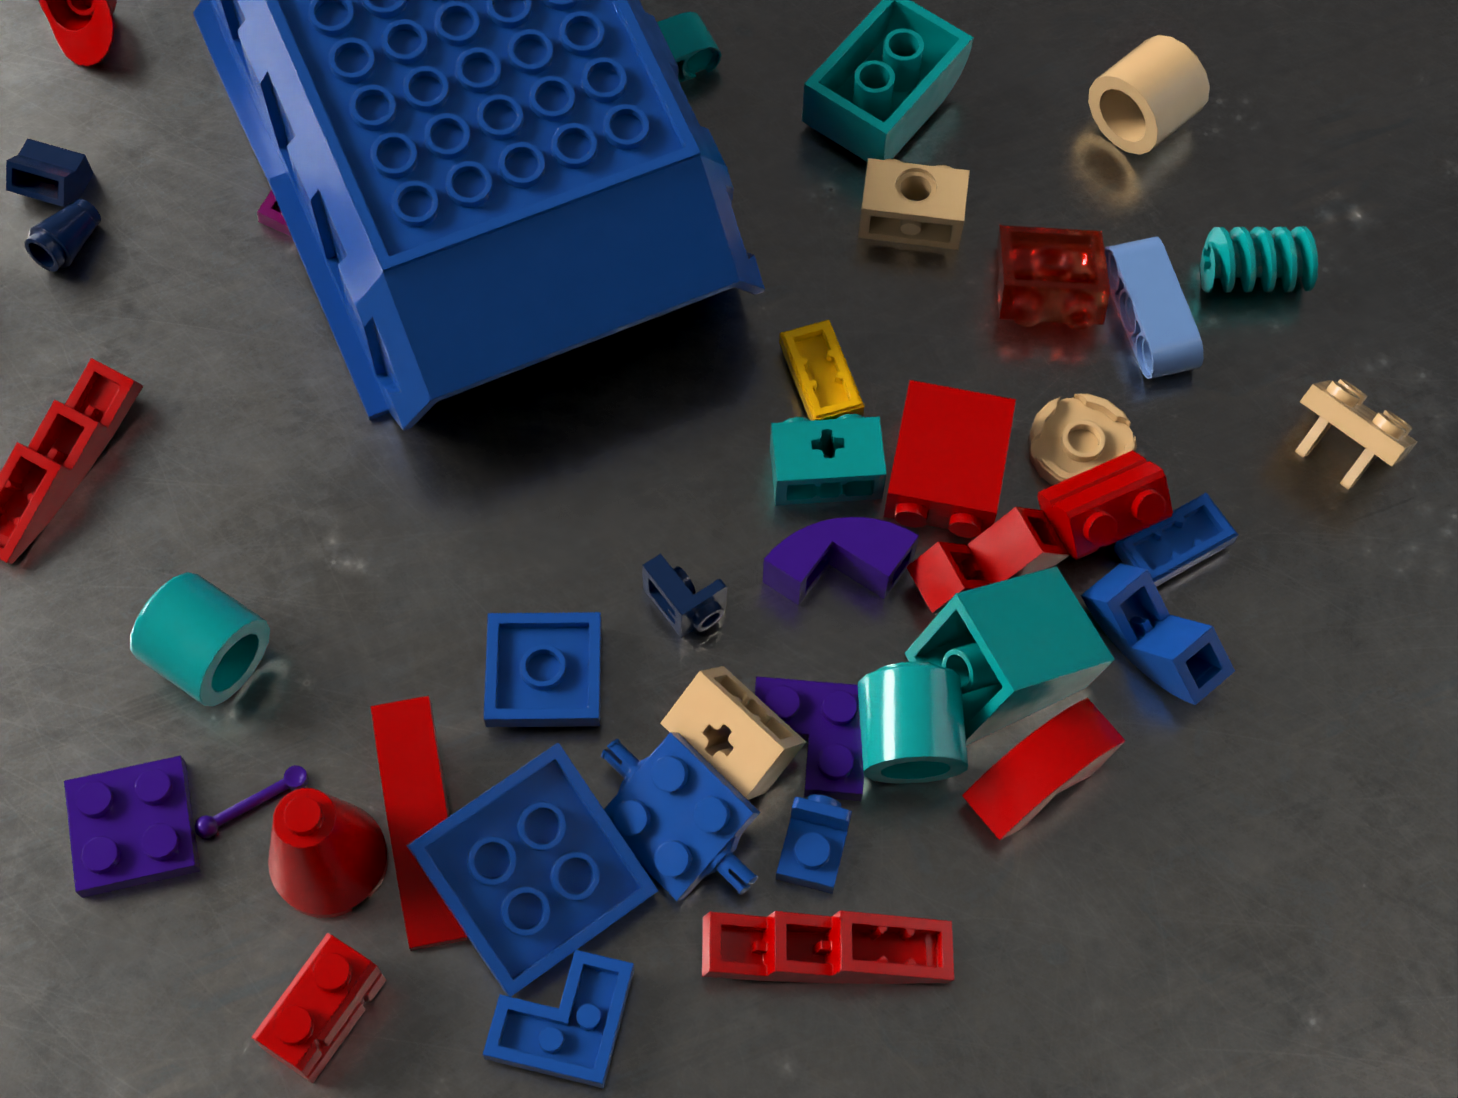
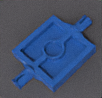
M670 732L654 752L641 761L619 739L612 741L607 746L609 749L603 750L601 757L624 778L617 795L604 810L642 867L676 901L685 900L704 877L716 871L740 895L751 887L750 884L755 883L758 876L733 853L737 848L741 834L761 812L678 732Z

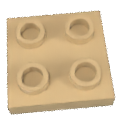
M1340 378L1338 382L1327 380L1312 384L1300 400V403L1320 417L1295 452L1303 458L1308 456L1332 425L1365 447V450L1340 482L1342 486L1349 490L1356 484L1376 457H1379L1390 466H1394L1406 458L1418 441L1408 435L1412 430L1411 425L1386 409L1383 413L1378 412L1377 414L1363 404L1367 398L1365 393Z

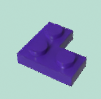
M756 676L755 695L808 742L804 797L817 794L833 799L861 801L864 771L858 685Z

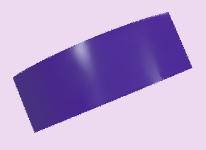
M841 517L820 521L794 532L770 551L764 558L762 582L799 606L826 568L831 565L879 597L885 599L907 569L906 567L914 560L919 535L897 524L867 517Z

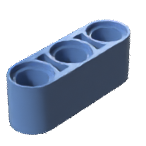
M1151 237L1105 247L1103 250L1104 275L1143 375L1147 379L1200 368L1204 359L1200 333L1159 237Z

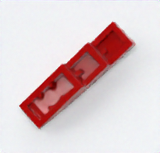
M91 358L66 403L63 404L57 400L53 401L28 447L19 442L16 443L0 471V560L12 565L50 523L83 481L112 439L142 390L143 385Z
M429 695L370 706L387 822L410 951L469 940L406 846L450 816L443 766L439 757L432 703Z
M840 910L833 916L774 911L767 917L710 911L703 917L702 977L828 984L950 983L954 981L952 921Z

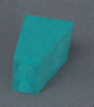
M1057 566L956 593L904 653L909 662L937 664L950 668L960 675L966 746L1086 689L1115 660Z

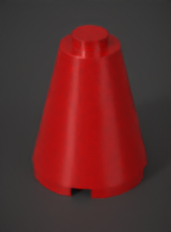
M301 788L284 796L275 808L269 850V873L279 895L296 911L317 918L338 917L352 911L354 906L361 903L367 897L370 898L379 889L387 871L388 847L378 823L366 811L320 790Z

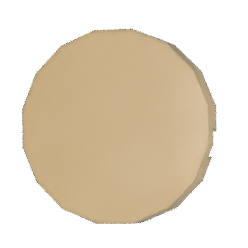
M1088 393L1074 394L1073 398L1062 400L1059 397L1049 401L1036 414L1027 440L1030 461L1039 476L1052 486L1133 450L1136 452L1137 449L1136 437H1133V432L1130 429L1131 422L1126 414L1109 400Z

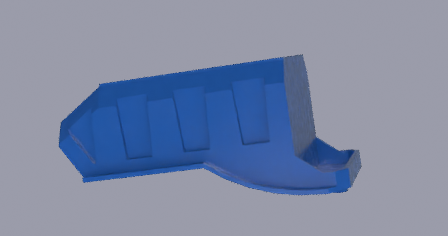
M201 0L193 12L232 106L269 182L369 420L390 413L401 429L405 431L414 427L433 405L440 400L735 287L753 295L765 291L755 255L746 251L732 209L734 188L727 166L709 129L700 126L678 81L679 67L655 17L644 11L640 0Z

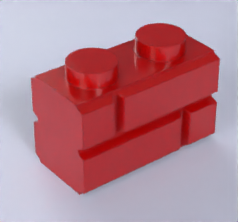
M1133 450L1039 491L1037 495L1040 510H1043L1067 552L1076 560L1097 551L1100 546L1106 547L1172 517L1173 514L1167 478L1163 469L1151 461L1147 462L1146 458Z
M327 933L251 1038L272 1057L309 1082L314 1083L366 1010L363 1006L364 1003L371 1002L386 982V979L375 963Z

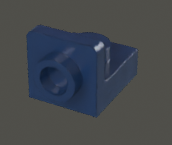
M661 553L642 565L643 590L681 638L694 629H697L699 632L707 630L723 616L727 603L728 587L721 579H717L696 593L695 587L687 573L679 566L672 568Z

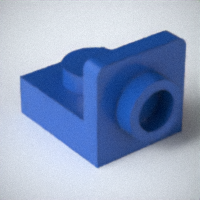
M813 794L809 795L807 799L794 797L791 817L776 872V880L833 894L852 811L841 808L842 804L839 801L824 795Z

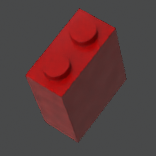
M909 380L883 517L895 519L899 524L907 527L917 528L928 525L949 529L951 533L965 538L977 537L993 525L998 511L1016 399Z

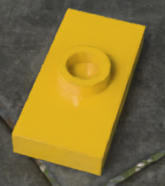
M830 320L781 332L779 334V344L808 418L813 421L837 419L846 414H859L863 416L865 406Z

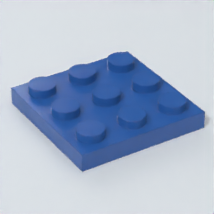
M559 742L406 845L505 994L509 997H512L573 953L575 949L577 950L658 892V889Z

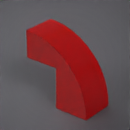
M1016 506L967 545L938 541L906 568L932 613H939L956 593L1052 568L1067 558L1069 553L1043 510Z
M1087 697L1065 709L1027 736L988 769L962 797L999 840H1002L1023 829L1057 793L1091 777L1126 740Z

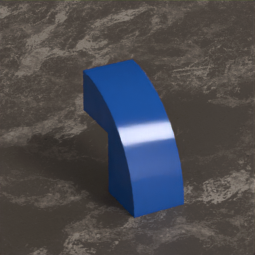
M1120 563L1081 595L1096 622L1122 654L1149 679L1172 695L1196 705L1235 672L1214 627L1170 615L1147 569Z

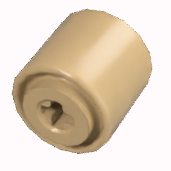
M1157 35L1145 40L1096 78L1089 88L1088 103L1092 117L1100 131L1112 144L1125 152L1141 155L1153 150L1201 111L1208 102L1210 85L1207 72L1201 61L1186 44L1170 36Z

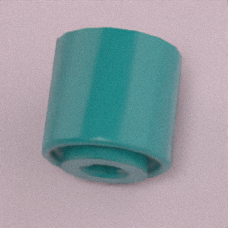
M186 572L173 577L162 585L145 603L136 618L130 635V650L136 659L204 706L214 707L229 699L251 677L266 651L269 643L270 627L265 619L200 575Z
M900 662L881 667L874 672L866 674L858 681L863 771L865 777L884 783H926L948 779L968 770L961 679L957 672L929 662Z

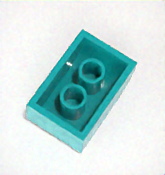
M881 0L804 83L802 122L868 162V158L879 160L893 159L937 110L953 89L966 65L974 37L911 0Z

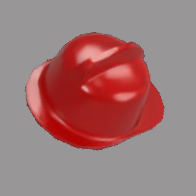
M38 0L49 21L57 43L66 57L75 64L84 66L100 63L106 57L114 40L113 13L117 0Z

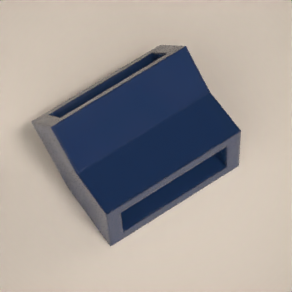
M27 138L19 154L6 160V191L65 207L82 196L94 173L85 154Z

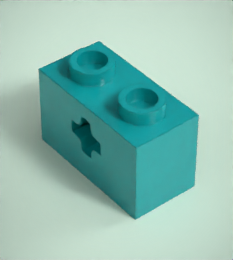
M846 414L837 419L813 421L804 417H794L780 423H771L770 457L775 506L883 498L887 473L880 416L864 417L859 414Z

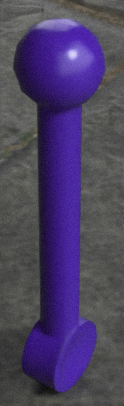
M291 766L285 771L282 780L213 817L208 815L199 817L194 825L195 833L202 838H210L216 834L219 826L285 790L291 789L294 791L305 788L309 779L306 770L301 766Z

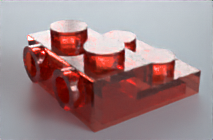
M999 226L997 240L999 278L997 284L999 319L1014 320L1016 324L1023 327L1037 325L1040 321L1066 323L1075 330H1084L1092 325H1104L1111 290L1102 231Z

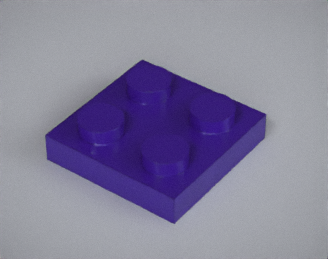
M181 755L64 781L75 892L79 896L85 898L200 872L187 766Z

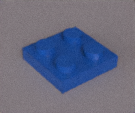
M601 612L488 613L484 695L485 726H600Z

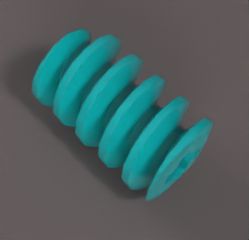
M1306 226L1295 227L1291 231L1286 227H1274L1271 231L1266 227H1254L1250 232L1245 227H1234L1230 232L1224 227H1214L1206 238L1201 255L1200 280L1204 292H1211L1215 278H1220L1223 292H1231L1236 277H1240L1243 291L1252 292L1256 277H1260L1264 292H1272L1275 287L1276 278L1281 277L1284 292H1292L1295 288L1297 277H1301L1304 291L1309 292L1315 286L1318 278V253L1315 239Z

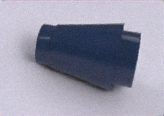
M77 199L73 204L68 205L29 229V237L24 242L25 249L38 265L48 271L55 272L60 267L67 268L71 265L96 226L101 222V216L90 202L84 199Z

